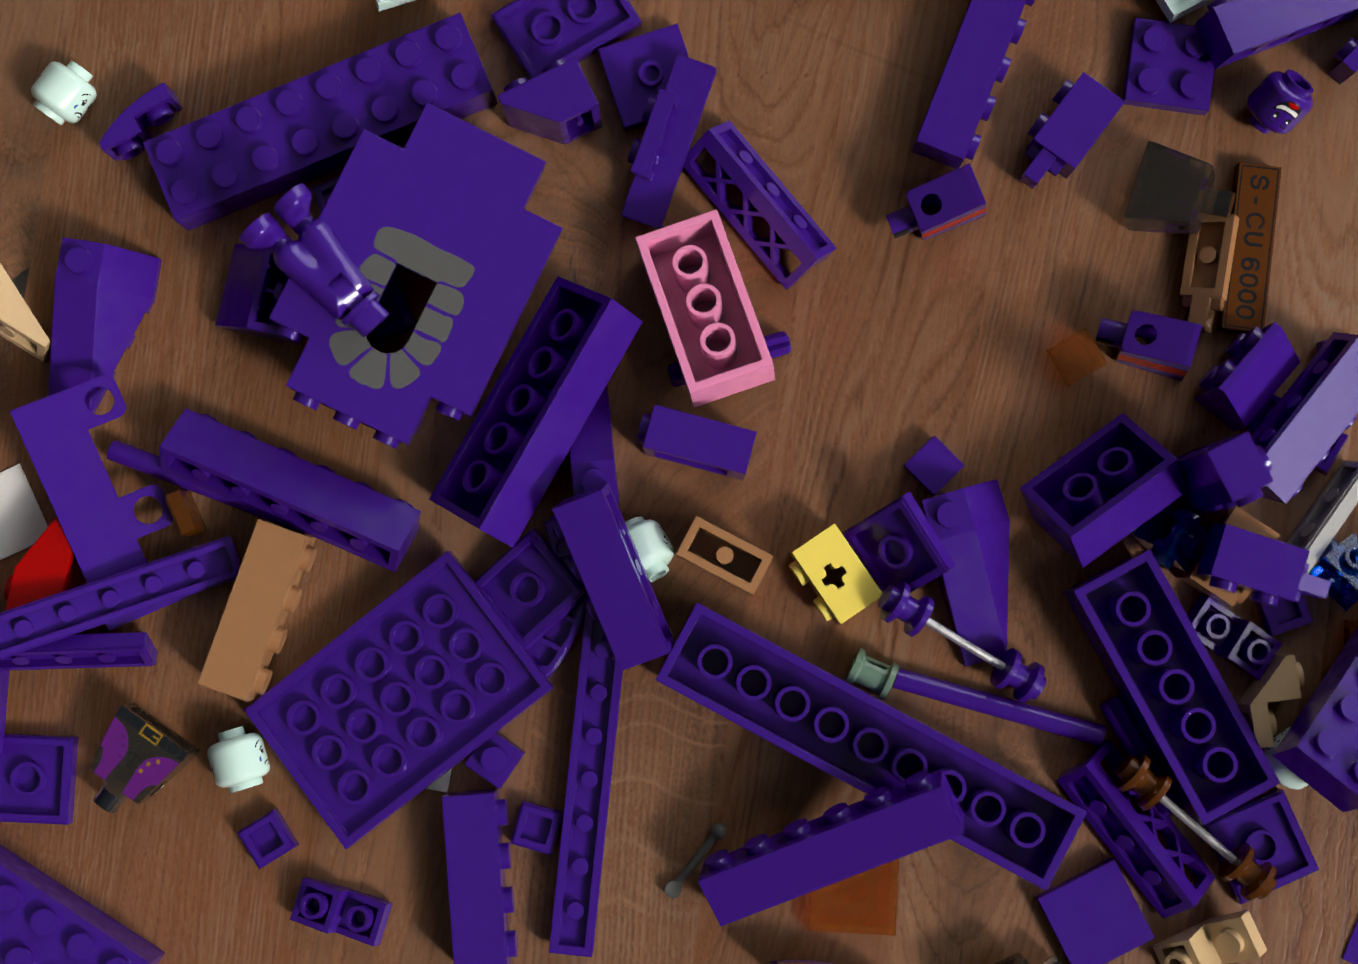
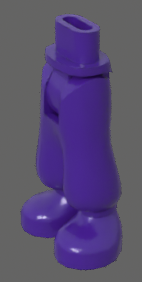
M303 183L298 184L289 190L274 207V212L298 235V240H291L270 213H265L252 222L239 239L249 249L271 250L274 264L281 272L303 287L339 320L343 318L341 322L345 327L351 324L364 338L389 316V313L377 301L380 295L376 291L371 293L374 288L347 254L331 227L324 220L313 218L310 215L309 209L312 193Z

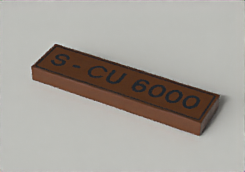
M1239 162L1235 165L1232 192L1234 204L1230 214H1236L1239 217L1227 300L1224 301L1223 311H1219L1217 330L1247 334L1255 326L1259 329L1265 327L1282 167Z

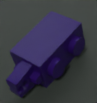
M1085 72L1081 74L1075 84L1069 79L1066 80L1052 99L1058 104V107L1050 117L1042 113L1028 131V134L1034 139L1026 148L1027 152L1025 155L1033 161L1019 180L1031 189L1038 184L1047 171L1055 177L1059 173L1067 179L1125 102Z
M1211 524L1196 573L1197 575L1210 578L1208 586L1235 594L1238 587L1252 592L1250 600L1277 607L1278 600L1299 602L1301 594L1326 599L1331 584L1328 580L1307 574L1310 565L1306 563L1309 550L1228 524Z

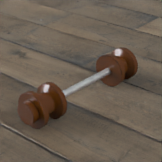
M1141 754L1136 758L1130 755L1121 762L1115 771V775L1118 777L1115 784L1116 788L1121 792L1129 789L1139 795L1137 806L1143 811L1149 810L1158 802L1162 803L1225 858L1218 871L1219 877L1226 882L1233 879L1242 884L1240 888V895L1246 900L1263 899L1272 892L1277 883V880L1274 878L1276 867L1270 862H1264L1259 865L1254 861L1255 850L1248 843L1239 845L1232 852L1229 851L1165 795L1173 779L1167 773L1156 776L1149 770L1151 763L1149 757L1145 754Z

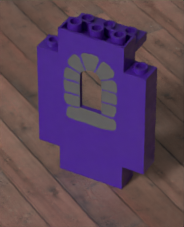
M428 102L404 149L363 129L319 219L324 220L331 227L347 254L372 285L374 290L371 293L376 291L380 295L377 299L378 302L397 264L437 284L407 344L395 353L386 354L374 349L368 342L367 336L363 338L351 324L345 327L341 322L343 318L341 320L336 318L303 287L289 278L269 319L278 325L275 333L297 344H300L303 338L308 340L286 384L289 389L295 391L292 399L315 411L322 404L336 411L332 419L357 430L360 423L376 430L372 438L394 449H397L400 442L407 446L410 445L415 433H418L425 419L424 414L431 400L438 403L435 410L447 417L459 421L461 416L464 415L471 419L562 232V227L526 210L545 170L546 161Z

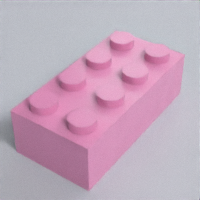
M717 209L635 237L693 407L695 408L775 380L773 361Z

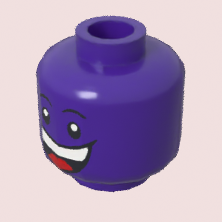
M1290 69L1286 70V72L1274 71L1270 73L1248 97L1247 106L1252 114L1249 117L1251 124L1264 134H1269L1270 131L1278 134H1287L1293 130L1313 107L1311 96L1313 88L1302 75Z

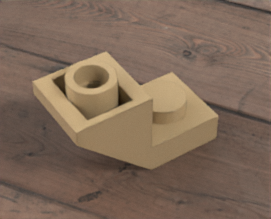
M1276 654L1261 679H1254L1237 702L1238 708L1261 748L1274 747L1273 735L1277 733L1276 718L1273 711L1268 709L1267 703L1302 698L1300 688L1304 686V672L1301 664L1296 662L1295 655Z
M1249 910L1211 917L1153 946L1160 964H1229L1260 958L1267 951Z

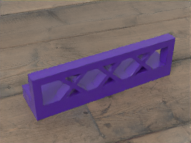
M730 120L709 129L689 150L683 167L786 290L792 287L813 266L826 259L837 249ZM705 149L716 160V174L706 173L696 161ZM727 184H735L743 192V206H735L727 198ZM753 216L764 217L769 223L770 238H762L756 233ZM780 248L790 249L802 263L792 273L781 263Z
M1108 739L1101 746H1097L1084 762L1065 770L1057 779L1058 783L1074 804L1087 812L1085 816L1087 821L1163 919L1195 907L1216 877L1169 816H1164L1161 813L1157 804L1146 811L1140 808L1141 814H1138L1131 806L1129 794L1133 795L1137 801L1139 795L1132 789L1121 792L1116 788L1115 784L1118 777L1115 775V771L1124 758ZM1103 758L1113 769L1114 779H1111L1099 764ZM1156 829H1159L1165 836L1168 849H1165L1158 841ZM1183 864H1186L1197 878L1193 885L1185 876Z

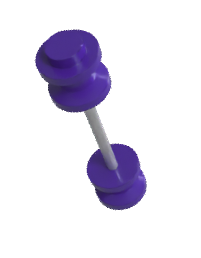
M903 581L896 586L889 585L882 593L878 601V607L881 608L880 618L885 622L889 623L895 618L904 622V633L910 637L918 634L925 625L994 666L990 678L991 685L997 689H1002L1006 685L1014 688V699L1021 703L1028 701L1030 698L1036 699L1046 685L1043 665L1038 662H1033L1028 666L1021 663V652L1014 648L1008 649L999 659L929 618L933 611L934 600L928 596H923L919 600L911 597V587Z

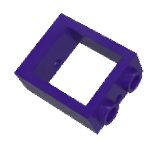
M654 404L652 415L643 414L637 438L639 443L644 444L643 450L645 455L743 481L757 431Z

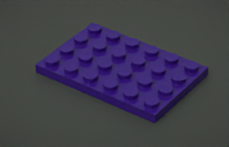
M447 551L244 711L343 847L348 849L555 687L527 650L519 643L452 551Z

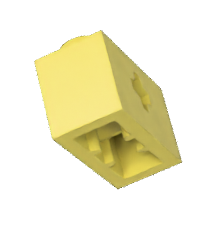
M835 523L790 553L794 561L788 565L802 586L808 582L818 595L813 600V603L826 622L833 618L837 624H842L878 600L882 595L881 590ZM828 565L831 569H841L843 574L838 578L841 586L837 588L834 584H823L822 579L827 575L824 570L825 566Z

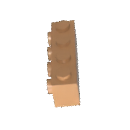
M257 520L197 684L246 702L256 700L258 694H265L273 671L268 669L273 653H280L287 637L288 631L283 626L288 612H295L302 596V589L298 588L303 571L309 572L317 555V548L313 547L315 537L266 520Z

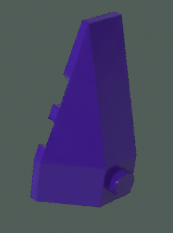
M62 237L54 288L48 396L102 375L114 378L116 375L114 370L126 348L131 347L136 337L134 333L144 314L149 313L155 302L162 263L160 258L104 243ZM94 387L87 392L85 405L90 412L95 414L107 391L106 388Z
M995 479L921 500L917 504L956 564L950 571L937 577L954 633L997 658L1007 651L1010 519L998 480ZM958 645L965 667L984 662L981 658Z

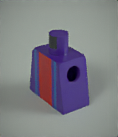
M969 163L906 192L908 206L885 215L895 239L919 230L922 240H926L986 216V201ZM931 204L941 208L935 215H927L923 212V209Z
M1132 310L1127 323L1102 317L1095 342L1120 348L1116 361L1121 364L1182 381L1191 367L1202 325ZM1143 337L1147 339L1150 344H1139L1135 338Z

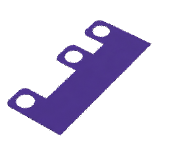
M108 375L96 377L10 411L87 583L147 563L137 539L169 526L174 520L165 500V492L158 485L146 486L118 498L88 431L91 428L121 417L126 411V404L115 380ZM104 387L113 394L114 405L108 413L97 415L87 409L85 396L90 389ZM145 496L156 498L162 505L163 510L160 519L152 524H144L138 521L134 515L135 503ZM191 595L106 623L109 631Z

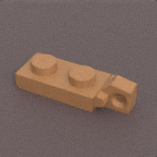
M1193 213L1203 216L1200 228L1190 227L1180 295L1183 297V308L1190 309L1188 322L1201 324L1202 329L1200 333H1211L1215 311H1223L1224 301L1227 300L1239 217L1236 214H1230L1228 217L1219 214Z

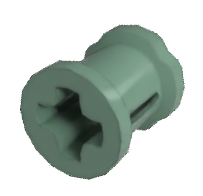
M859 648L844 681L849 684L855 682L875 691L879 699L885 700L900 666L894 662L888 665L866 655V650Z

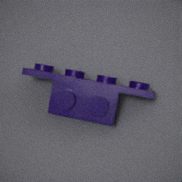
M677 54L665 90L660 89L657 98L650 97L648 99L642 116V122L648 124L642 140L635 138L627 162L633 164L631 172L635 176L621 216L657 229L663 226L717 73L714 66Z

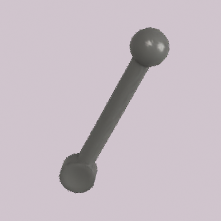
M715 823L711 827V835L677 878L666 883L665 894L668 897L676 898L681 894L682 884L715 842L726 837L727 828L724 824Z

